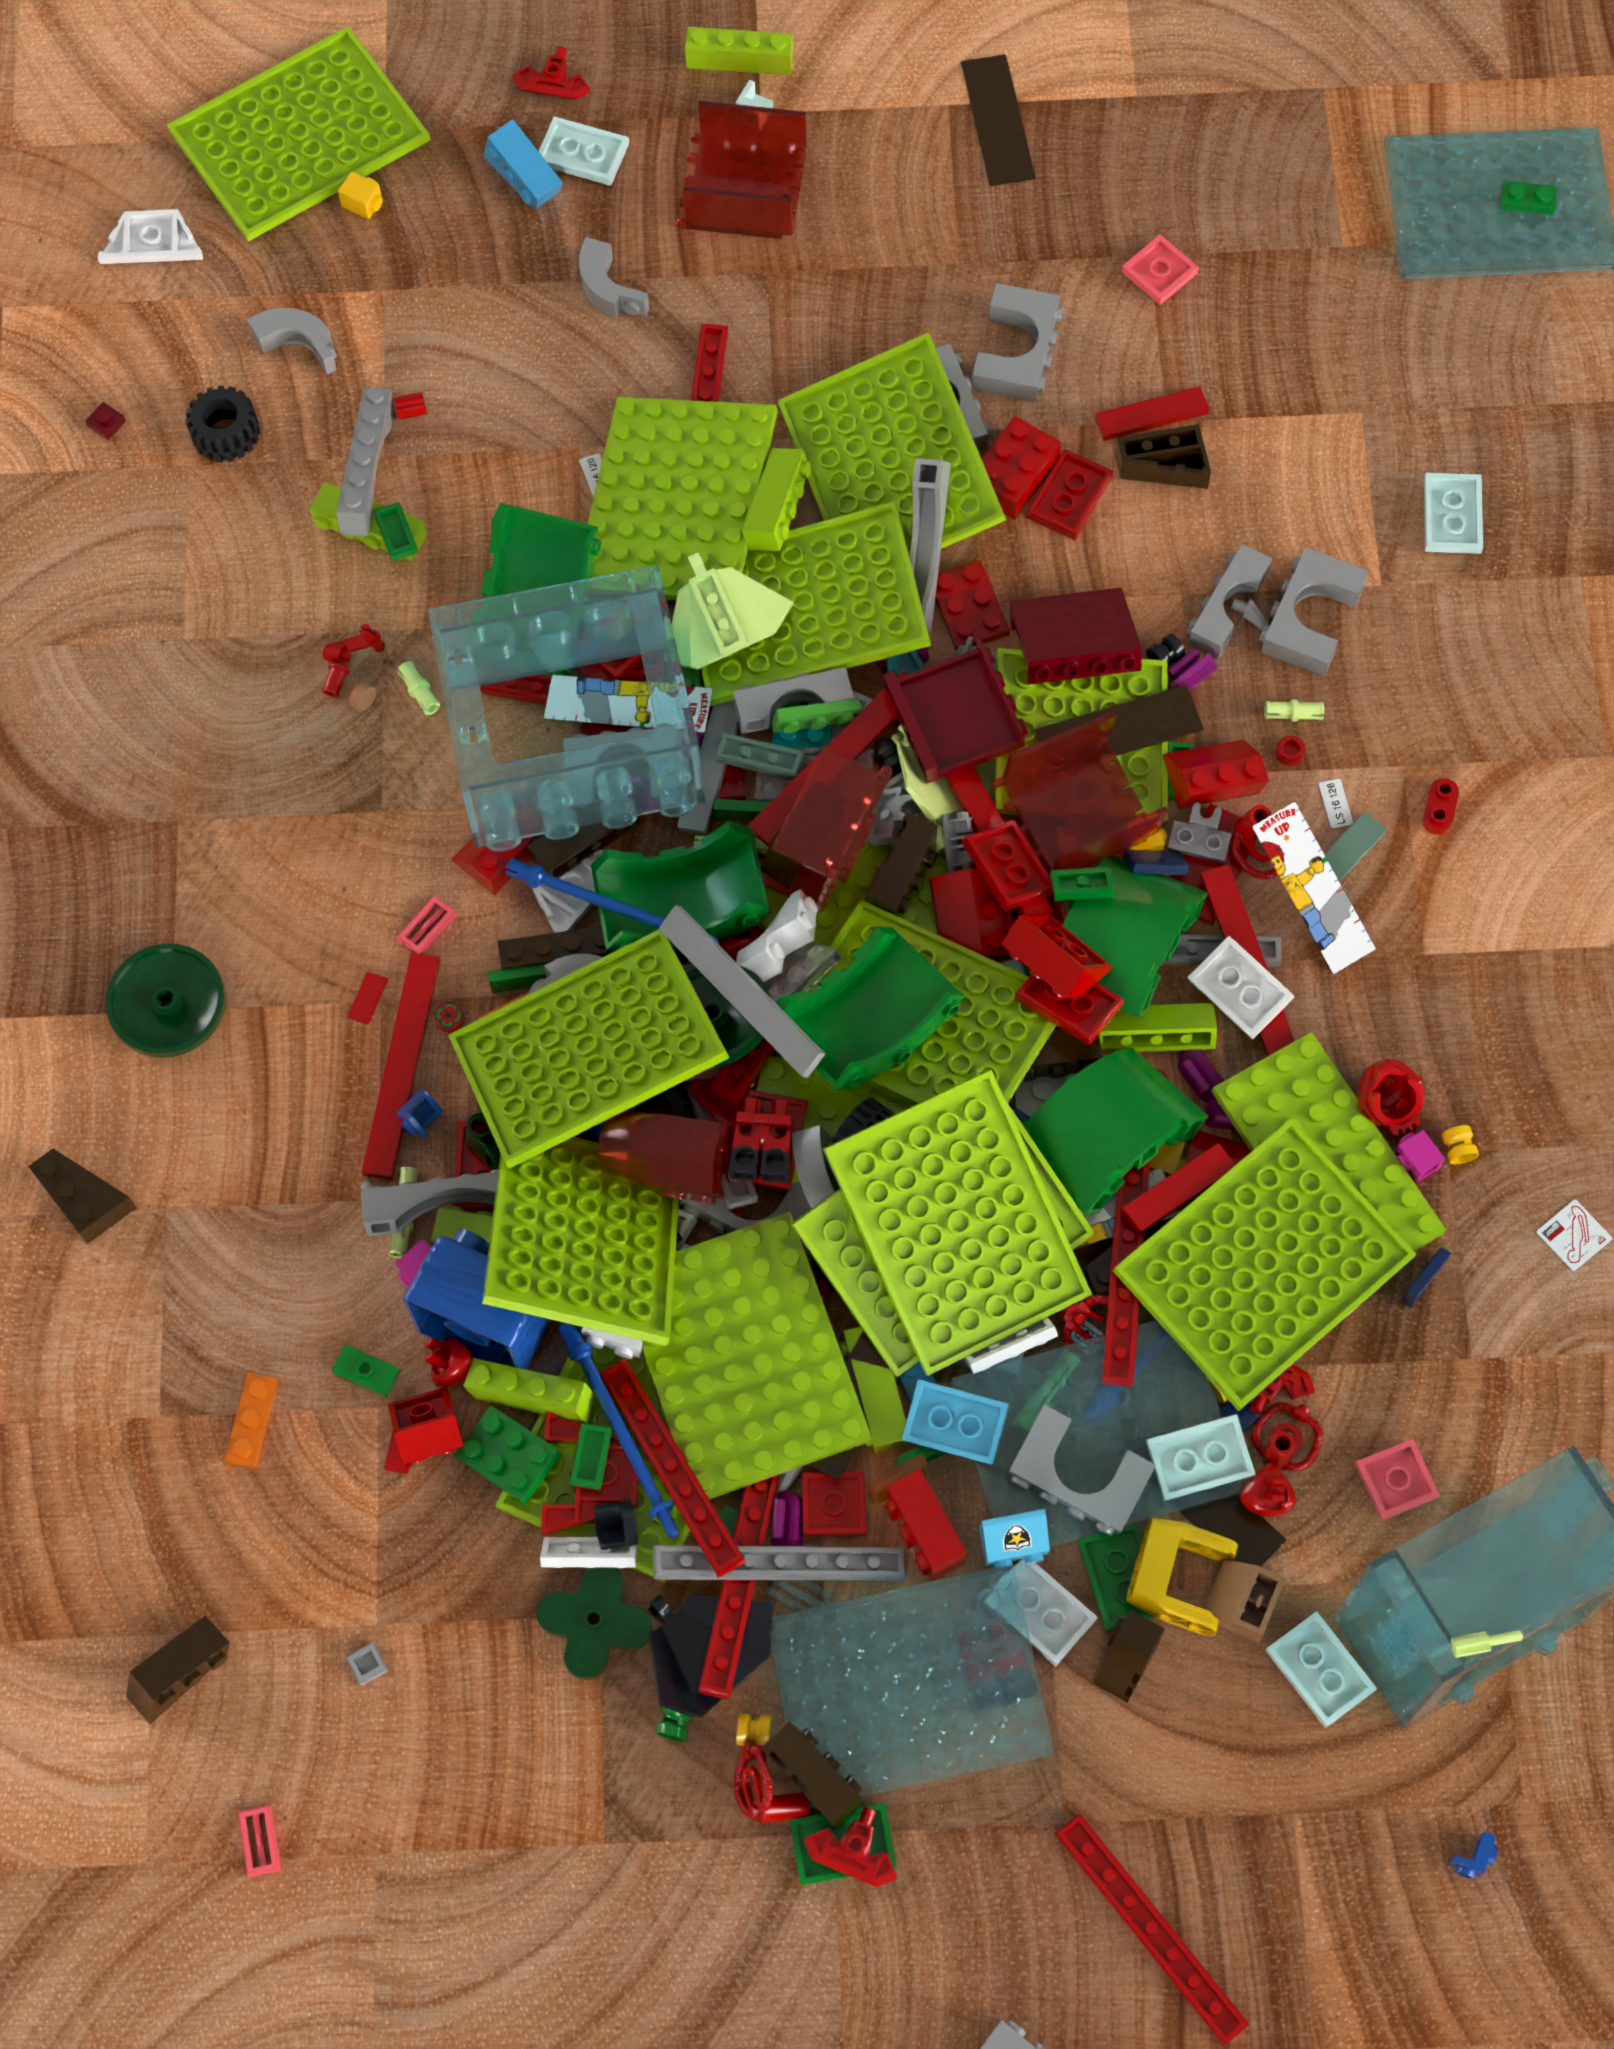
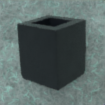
M631 1500L599 1505L593 1508L595 1532L601 1550L638 1544L637 1522Z

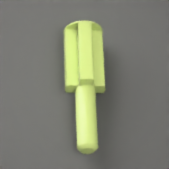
M1520 1630L1490 1636L1486 1631L1451 1637V1649L1455 1658L1490 1652L1491 1646L1521 1641L1523 1635Z

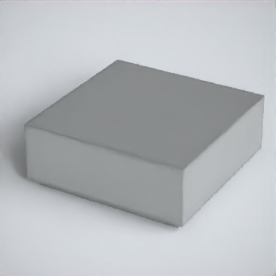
M374 1641L345 1657L360 1686L389 1671Z

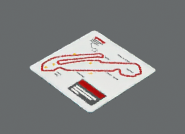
M1577 1200L1570 1202L1537 1230V1234L1572 1271H1576L1613 1239Z

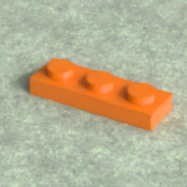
M247 1372L224 1459L226 1464L256 1470L279 1384L278 1378Z

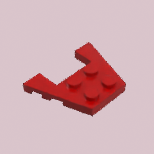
M546 1413L545 1441L547 1443H577L581 1423L558 1417V1415L553 1413ZM612 1433L601 1491L576 1487L574 1505H542V1535H549L593 1521V1508L595 1506L631 1500L632 1507H637L638 1477L616 1434ZM633 1441L639 1451V1443Z

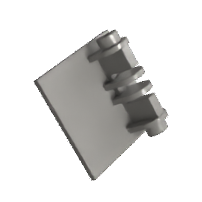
M968 812L942 814L948 873L977 868L962 844L964 837L975 834L971 825L972 817H969Z

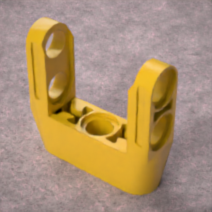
M1150 1517L1143 1532L1126 1601L1156 1619L1201 1635H1216L1219 1620L1211 1611L1166 1595L1178 1547L1218 1561L1235 1559L1238 1544L1229 1538L1185 1522Z

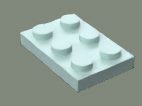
M554 116L539 149V153L553 170L611 186L629 146V137Z
M1425 473V552L1482 553V475Z
M1237 1414L1146 1440L1151 1461L1156 1465L1154 1471L1163 1501L1255 1475Z
M1317 1611L1265 1650L1325 1729L1377 1690L1376 1686Z

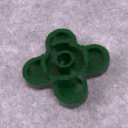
M617 1567L587 1568L582 1576L578 1593L554 1591L546 1594L538 1603L536 1616L541 1628L550 1635L567 1638L564 1661L569 1672L578 1679L591 1680L598 1677L607 1666L610 1650L613 1648L628 1651L638 1650L649 1642L648 1635L653 1631L651 1619L646 1611L637 1606L621 1603L624 1592V1579ZM598 1615L600 1620L597 1624L592 1625L588 1622L591 1616Z

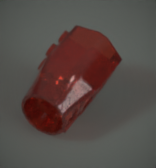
M625 1110L603 1122L598 1143V1165L602 1172L646 1187L661 1190L660 1196L686 1200L687 1194L691 1195L690 1200L716 1204V1199L725 1200V1194L721 1186L723 1173H725L728 1184H730L728 1173L735 1127L720 1122Z

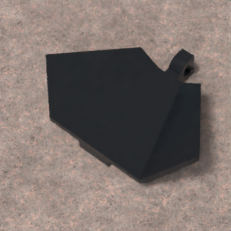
M694 1593L676 1614L671 1611L668 1603L660 1595L650 1602L651 1607L648 1608V1612L662 1624V1626L653 1630L648 1635L660 1707L692 1717L702 1718L722 1700L721 1698L697 1693L719 1596ZM751 1600L731 1693L770 1657L774 1603Z

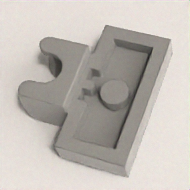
M903 787L879 790L877 792L867 839L872 846L890 844L893 837H899L900 830H903L904 821L902 819L906 811L913 815L922 812L911 795Z
M1195 802L1189 823L1174 820L1167 851L1179 852L1180 854L1224 864L1231 833L1218 830L1222 809L1217 807L1210 818H1203L1200 815L1201 805Z

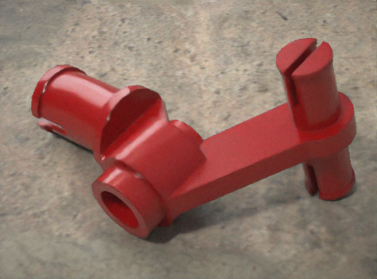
M368 624L360 627L362 629H359L360 635L325 645L323 658L328 661V668L330 670L321 689L324 694L330 697H339L345 676L350 674L347 662L351 659V652L368 647H373L376 652L384 650L385 643L381 640V635L377 630L371 629Z

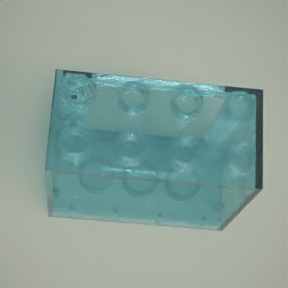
M658 565L427 609L462 795L475 847L487 846V848L493 851H506L518 846L522 838L545 834L549 839L561 840L574 836L581 826L603 822V825L608 828H623L634 823L639 815L660 811L666 817H679L691 812L695 808V804L705 803L699 744ZM641 655L657 726L654 733L647 736L509 763H498L494 760L479 686ZM470 730H475L478 742L471 743Z
M1572 1446L1368 1564L1336 1614L1335 1619L1403 1728L1452 1700L1462 1705L1474 1697V1687L1530 1654L1538 1652L1547 1656L1558 1647V1638L1597 1616L1614 1599V1505L1607 1496L1608 1493L1614 1490V1485L1607 1469L1598 1458L1590 1456L1583 1460L1576 1447ZM1520 1630L1523 1635L1521 1641L1491 1646L1490 1652L1455 1658L1451 1649V1637L1483 1631H1486L1490 1636Z

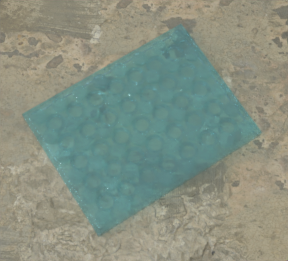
M1599 127L1385 137L1384 149L1400 279L1614 269V225ZM1503 180L1558 186L1554 215L1501 210L1500 199Z
M1157 1320L1138 1325L1133 1387L1101 1384L1105 1335L986 1368L975 1374L972 1372L950 1379L953 1389L1010 1404L994 1465L974 1460L991 1519L1045 1509L1050 1548L1101 1533V1531L1094 1527L1096 1522L1087 1517L1083 1521L1073 1517L1066 1512L1067 1506L1059 1502L1056 1505H1052L1038 1497L1039 1491L1030 1486L1027 1490L1016 1486L1011 1482L1012 1477L1007 1474L1044 1404L1072 1419L1056 1449L1054 1468L1061 1483L1071 1491L1080 1494H1092L1104 1489L1109 1484L1127 1450L1152 1462L1146 1444L1147 1439L1222 1419L1210 1379ZM1153 1470L1125 1525L1148 1520L1150 1517H1159L1242 1493L1244 1489L1242 1481H1234L1163 1501L1157 1477Z
M1013 1563L773 1617L772 1631L769 1632L785 1722L787 1723L790 1720L801 1731L807 1728L819 1741L815 1747L823 1755L829 1751L841 1764L837 1769L845 1779L851 1775L863 1788L859 1793L862 1797L1055 1755ZM808 1799L809 1808L816 1807V1806Z

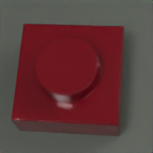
M102 402L85 420L89 428L107 440L126 422L124 415L105 402Z

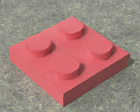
M1160 234L1122 266L1121 272L1156 303L1161 305L1197 275L1199 267Z
M1414 1439L1358 1460L1355 1463L1356 1469L1381 1521L1438 1499L1440 1496Z

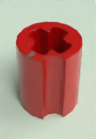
M423 392L394 397L399 420L427 415Z

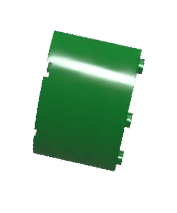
M500 503L491 521L489 553L494 554L492 569L487 568L481 589V595L485 596L481 611L475 610L464 638V660L487 666L491 664L548 676H565V673L570 674L574 661L572 654L580 633L584 615L588 616L592 600L588 599L595 557L598 556L601 549V539H597L598 527Z
M729 820L711 834L701 838V844L687 850L685 846L659 851V856L643 857L642 853L606 849L591 864L596 893L664 918L669 915L675 905L681 906L708 934L715 936L718 939V943L736 936L750 927L756 926L759 921L770 913L752 827ZM598 906L606 951L615 952L659 929ZM669 940V942H670V944H671V946H672V948H673L675 954H676V953H682V952Z
M1111 854L1104 860L1100 859L1095 868L1111 867L1114 897L1070 900L1068 906L1070 911L1063 925L1113 966L1110 972L1097 983L1124 999V1005L1120 1010L1140 1017L1147 1012L1161 979V975L1157 974L1160 965L1162 966L1164 960H1170L1179 944L1181 930L1186 932L1198 920L1208 892L1163 874L1133 873L1123 858Z
M877 926L864 944L852 955L855 961L843 972L837 969L818 983L817 990L809 993L805 989L794 994L782 995L776 1001V1004L825 1053L815 1069L836 1090L855 1089L860 1084L881 1075L896 1064H904L910 1058L912 1052L929 1038L947 1018H951L960 1009L959 1003L965 997L954 984L892 927Z
M1127 1048L1122 1050L1116 1049L1111 1054L1093 1062L1079 1073L1068 1075L1063 1081L1062 1086L1028 1120L1021 1123L1077 1207L1084 1214L1100 1213L1107 1202L1125 1183L1122 1177L1134 1166L1138 1170L1158 1155L1159 1147L1164 1144L1171 1147L1180 1142L1192 1140L1209 1116L1134 1048Z

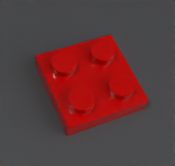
M864 1471L843 1472L839 1480H835L823 1472H803V1537L866 1536Z

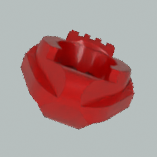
M1383 1059L1370 1065L1363 1071L1359 1082L1358 1105L1368 1120L1375 1125L1377 1124V1126L1384 1125L1399 1139L1410 1132L1415 1134V1131L1421 1124L1417 1113L1421 1112L1425 1100L1422 1078L1399 1060Z

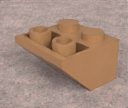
M1223 1559L1203 1609L1211 1611L1219 1620L1218 1626L1259 1643L1264 1635L1286 1578L1257 1565Z

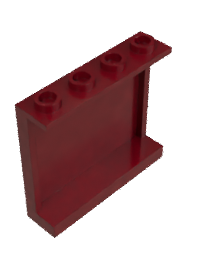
M1122 587L1010 601L1011 629L1017 632L1027 667L1028 685L1141 671L1142 647Z
M980 639L976 640V649L898 679L894 671L883 675L886 693L927 784L1025 747V735L1028 734L1025 722L1022 718H1017L1014 712L1017 710L1012 695H1006L1003 689L1005 681L1000 671L995 672L992 665L994 664L992 652L989 647L984 648Z

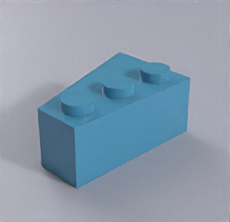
M513 119L487 137L483 158L520 194V197L526 204H530L536 210L560 193L563 182Z

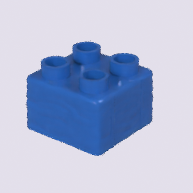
M458 1229L453 1239L438 1236L403 1297L416 1330L429 1338L442 1342L449 1337L456 1338L466 1345L475 1359L528 1370L552 1320L482 1304L489 1242L465 1229Z

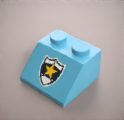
M1045 1509L983 1520L978 1528L985 1566L993 1565L994 1570L1012 1567V1561L1024 1559L1025 1564L1043 1561V1555H1047L1050 1551Z

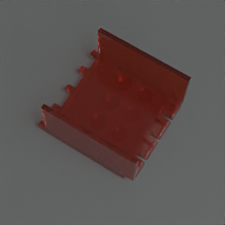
M699 101L700 133H693L691 135V142L700 144L698 153H689L687 161L691 164H696L694 176H684L683 183L687 186H683V198H680L679 206L684 208L685 218H677L675 226L681 229L782 239V235H792L799 200L798 192L801 188L802 170L804 169L806 150H804L807 148L806 112Z
M1116 711L1011 753L1003 776L991 782L994 789L1004 786L1010 798V801L1003 804L1004 810L1010 811L1015 808L1023 823V826L1019 827L1023 835L1028 833L1037 850L1034 852L1042 860L1050 877L1051 870L1085 868L1146 842L1148 837L1159 833L1167 816L1168 810L1166 806L1149 814L1142 812L1136 815L1135 812L1140 811L1143 806L1133 787L1122 789L1130 782L1119 762L1109 764L1117 758L1108 740H1106L1109 738L1117 719Z
M824 746L771 849L805 867L790 888L785 887L767 874L763 876L764 886L788 898L791 894L801 889L806 897L809 896L814 900L818 911H825L839 883L846 884L853 866L866 844L869 833L877 818L875 813L892 774V768L884 765L879 773Z

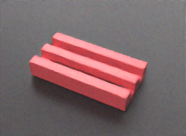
M434 895L399 933L396 939L400 944H404L408 950H412L417 954H423L455 919L457 912ZM436 906L440 907L432 915V917L423 924L422 928L415 934V936L411 940H409L408 937L431 913V911ZM446 912V914L444 915V917L435 925V923H436V922L443 916V914ZM435 925V927L427 934V936H426V937L418 944V946H417V943H418V942L426 935V933Z
M266 1805L239 1811L238 1816L247 1876L250 1878L259 1874L264 1875L268 1874V1872L281 1871L272 1806ZM260 1814L265 1815L272 1862L267 1865ZM250 1816L253 1817L260 1867L255 1868L247 1817Z

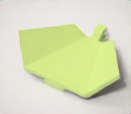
M697 552L688 557L696 576L689 579V583L678 591L664 663L698 670L770 637L777 632L794 603L731 567L717 570L713 568L707 571L702 558Z
M900 725L898 730L901 732L893 734L891 739L897 745L905 787L924 815L931 820L941 818L942 814L963 812L945 777L927 784L904 730ZM995 758L974 766L991 799L994 796Z

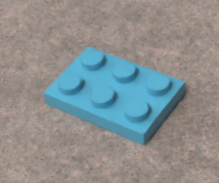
M918 1379L902 1440L994 1465L1010 1404Z

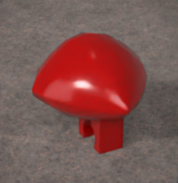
M453 1337L447 1338L444 1342L433 1338L425 1342L424 1348L432 1351L424 1359L425 1362L432 1364L431 1379L433 1384L438 1387H453L465 1383L473 1360L471 1352L466 1345Z
M1272 1462L1260 1468L1244 1486L1240 1496L1245 1508L1255 1514L1266 1517L1283 1515L1291 1511L1297 1502L1290 1482Z

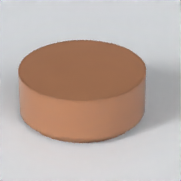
M366 682L358 684L350 695V706L359 712L367 710L375 700L376 689Z

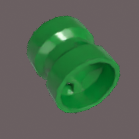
M662 1707L663 1717L657 1723L655 1734L670 1740L685 1742L688 1734L686 1726L688 1721L692 1720V1716Z

